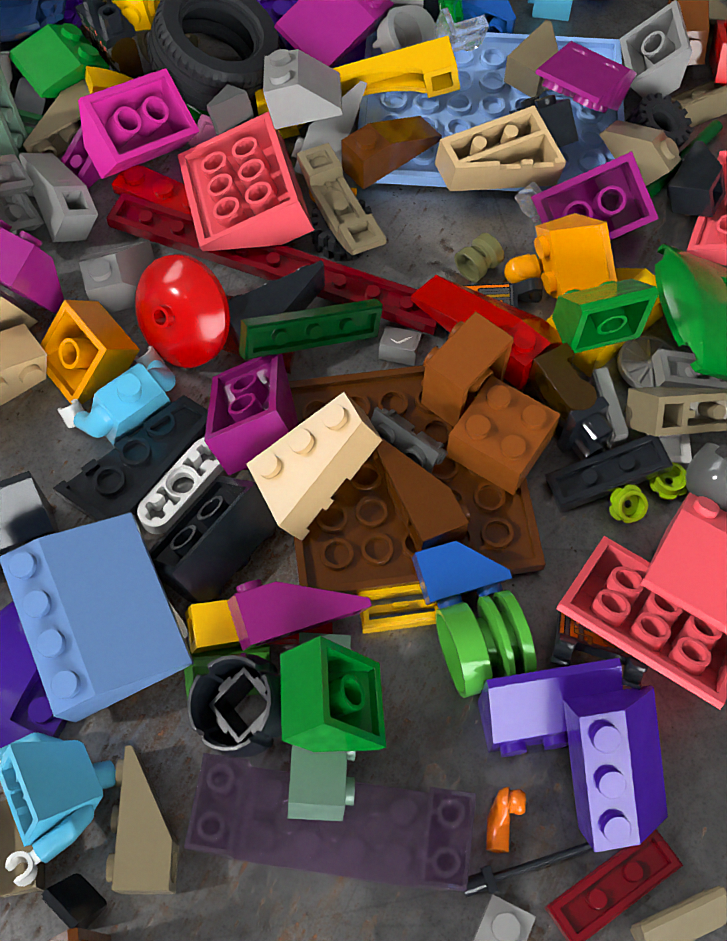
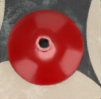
M174 254L153 261L141 275L135 296L137 321L149 346H153L163 360L174 366L193 368L208 363L222 350L230 326L229 305L221 283L205 264L191 256Z

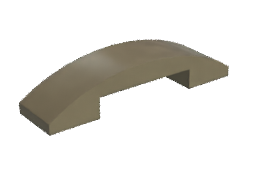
M326 143L296 153L309 190L327 225L344 249L351 255H355L386 244V237L371 213L365 214L343 177L342 164L330 144Z

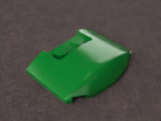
M662 244L658 248L657 253L662 254L663 258L655 264V278L660 303L673 337L679 347L686 345L694 352L697 361L691 363L690 366L696 373L727 381V268L680 249Z

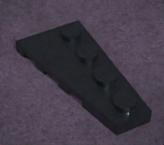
M182 395L144 423L145 427L130 438L125 436L114 444L115 449L98 461L92 459L81 467L82 472L68 482L63 480L53 487L54 492L95 522L130 512L135 515L141 500L186 451L205 434L208 410L187 396Z

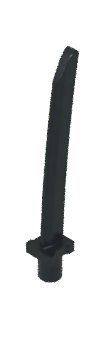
M586 842L495 873L492 872L491 866L488 865L480 868L481 872L461 878V885L466 898L485 891L488 894L499 891L496 884L498 881L593 849Z

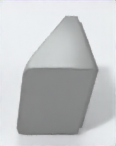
M386 326L379 344L378 359L414 366L422 333Z

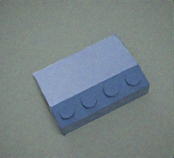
M131 512L37 538L0 556V563L54 717L76 723L194 664L138 524Z

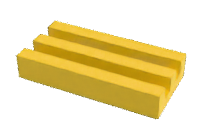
M420 584L362 591L357 593V596L368 597L370 601L423 593ZM421 599L371 606L360 613L362 633L436 624L435 614L436 610L439 609L437 603L426 605L425 600ZM433 608H434V610H435V611H432V612H424V613L409 614V615H402V616H394V617H387V618H379V619H372V620H370V618H369V617H373V616L388 615V614L403 613V612L418 611V610L433 609Z

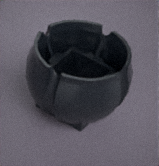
M247 653L223 656L208 663L209 673L198 674L189 691L187 708L188 718L193 731L203 736L201 741L205 745L224 756L235 758L253 757L268 750L273 746V737L279 738L282 736L281 674H278L276 666L267 659ZM255 687L268 704L267 709L248 727L234 708Z

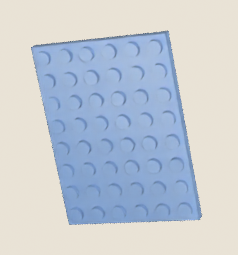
M377 30L366 39L365 59L383 54L380 48H373L372 46L377 40ZM437 30L439 38L449 36L457 64L460 90L428 98L427 93L413 91H390L365 95L360 103L358 129L368 123L421 116L442 135V138L509 115V111L520 108V101L531 98L504 82L508 55L529 35L457 31L455 35H450L447 30ZM555 36L558 51L570 41H573L622 65L619 39ZM545 90L539 96L542 98L555 95L556 100L570 99L579 141L559 148L566 160V165L557 185L615 159L599 134L616 120L625 122L624 99L618 111L608 108L606 113H602L573 101V98L553 90ZM439 142L375 183L447 187L435 165ZM553 186L502 188L487 190L540 193Z

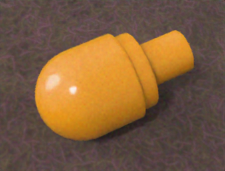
M535 254L514 257L506 263L504 268V275L509 283H518L534 277L541 278V272H544L542 259L537 258Z

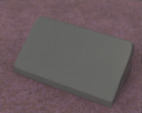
M228 84L206 105L217 136L255 118L248 93L243 89Z

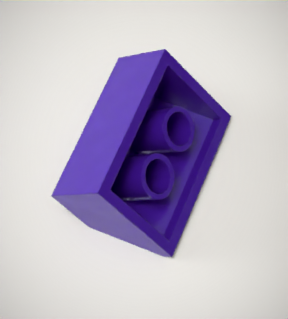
M620 658L487 679L478 699V707L488 753L500 751L502 757H511L526 753V746L543 744L546 750L568 746L563 699L623 690Z
M648 685L642 686L640 690L630 688L563 699L579 830L594 852L640 845L668 817L654 687Z

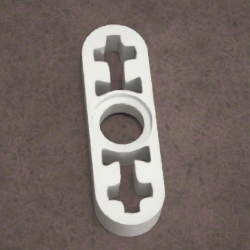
M205 438L197 440L139 503L137 515L143 528L149 533L163 534L167 532L224 470L217 458L214 461L210 459L202 461L201 455L203 453L206 455L212 454V451L204 441ZM198 468H200L202 476L198 475ZM188 477L194 481L192 489L186 493H177L172 490L174 482L179 478ZM164 494L168 495L170 499L168 502H166ZM163 508L165 516L162 519L154 517L151 520L149 512L152 509L160 511Z

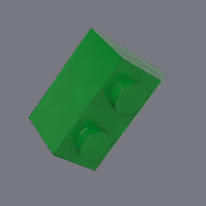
M64 23L63 25L47 24L10 50L8 56L41 98H57L63 90L85 79L86 66L103 69L109 68V65L100 56L98 50L85 38L82 31L77 26L69 23Z
M632 278L618 282L607 281L600 286L584 290L573 289L558 296L552 319L562 343L567 342L574 353L640 338L659 292L656 286Z
M318 636L280 654L282 741L312 752L367 751L386 748L379 662L322 636Z

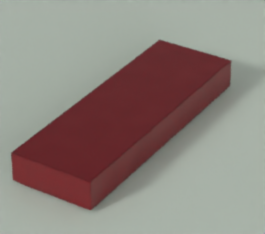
M655 829L640 845L623 847L544 908L567 941H586L680 869L683 864L658 830Z

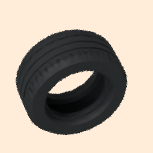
M160 0L148 38L147 51L154 72L167 68L185 104L208 112L206 105L227 84L245 90L248 93L251 105L255 104V92L263 88L265 56L280 50V39L277 30L274 28V22L257 0ZM203 33L219 38L231 46L243 61H224L211 57L195 47L185 34Z

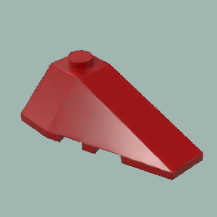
M438 275L432 277L413 293L410 298L413 303L448 332H451L459 321L465 323L476 311L514 337L504 378L518 390L526 384L534 359L563 344L558 331L542 318Z

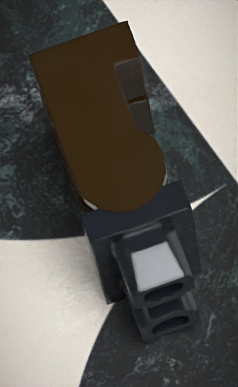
M82 0V4L75 6L83 26L89 31L92 46L98 50L100 56L109 65L108 70L121 73L133 79L144 76L137 44L132 38L136 36L135 27L122 14L118 6L113 4L111 0Z
M566 342L534 359L523 393L561 414L553 435L558 440L557 446L562 453L573 449L580 460H584L603 452L605 446L602 442L611 436L614 429L604 417L609 403L603 396L597 398L595 388L589 382L582 380L571 366L575 353Z

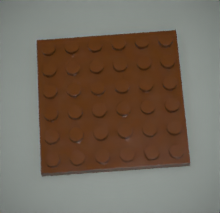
M423 365L289 381L299 424L345 392L365 411L370 421L375 408L378 407L381 410L386 408L389 411L394 409L398 415L415 426L413 433L417 435L423 431L437 442L443 443V449L447 451L449 434L454 427L421 404L423 390L421 382L425 372ZM370 455L352 479L346 478L332 495L331 499L334 501L327 510L322 508L307 527L309 533L301 541L294 536L300 586L357 595V593L362 591L420 584L412 560L413 555L418 551ZM447 456L441 464H435L431 474L451 488L456 500L462 499L470 514L471 521L468 522L465 539L458 541L459 543L510 570L511 574L544 570L546 563L526 477L515 494L512 495Z

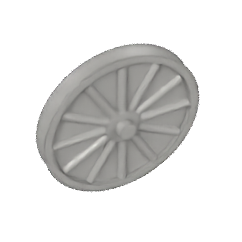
M641 335L640 338L628 340L622 345L617 355L619 373L633 388L657 387L652 356L658 349L677 350L667 341L652 335Z

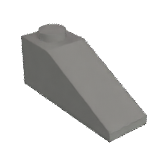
M360 81L342 97L343 115L311 123L305 138L298 136L291 156L297 158L296 153L329 143L341 162V140L351 133L367 83ZM297 160L294 171L303 174Z

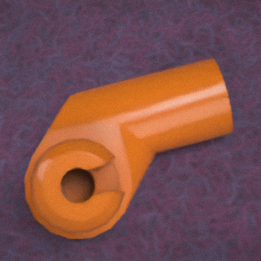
M509 786L498 791L487 816L486 851L509 853L510 813L517 815L525 813L526 793L523 790H511Z

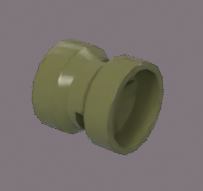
M488 233L480 234L472 241L471 247L466 246L455 254L454 259L457 269L471 282H478L487 274L488 268H495L505 258L503 248L498 240Z

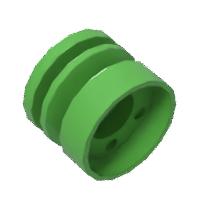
M510 590L495 592L493 601L486 595L479 597L477 601L478 618L475 617L473 611L465 602L436 610V628L443 656L453 683L463 698L482 692L486 680L493 679L492 668H494L499 677L537 671V660L531 630L518 601Z

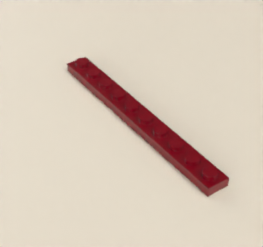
M122 193L106 217L111 228L269 281L277 280L295 272L304 265H311L322 260L324 263L325 287L317 297L338 304L378 299L383 304L382 319L433 336L439 325L438 322L410 300L411 295L418 289L284 245L203 252L199 246L192 215Z

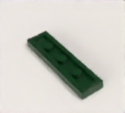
M370 299L242 319L239 353L244 360L378 337L383 304L378 299Z

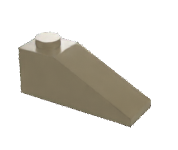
M663 386L628 388L626 426L652 436L727 431V389Z

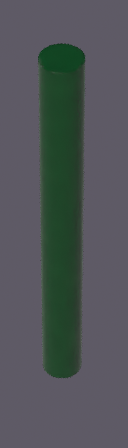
M713 120L679 153L680 158L683 159L684 155L689 153L695 141H703L707 145L723 129L722 123L718 120ZM681 161L670 172L646 186L651 199L669 182L671 177L675 176L681 166Z

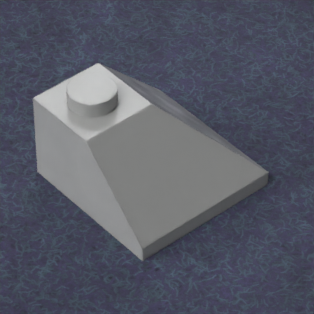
M150 240L81 256L79 265L89 301H99L108 313L135 307L136 289L140 277L145 269L155 261Z

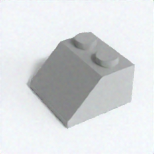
M674 0L619 39L625 67L637 72L630 87L642 98L651 93L653 95L662 93V98L678 89L692 53L680 4L677 0Z
M280 49L265 56L263 93L274 129L343 115L341 77L339 72L299 49L290 51Z

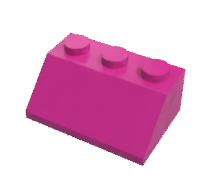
M167 68L80 97L78 100L84 148L101 179L182 148L200 132Z

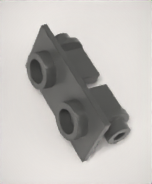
M378 407L375 408L371 423L381 438L429 473H432L436 463L439 465L444 461L448 452L443 449V443L437 442L423 431L417 435L413 433L415 426L398 415L396 410L391 409L389 411L386 408L382 410Z

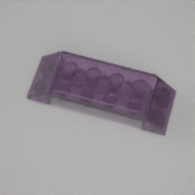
M203 753L184 845L185 849L238 862L412 889L467 892L476 793L430 787L427 793L355 782L354 805H345L343 821L287 819L290 772L253 767L249 759Z

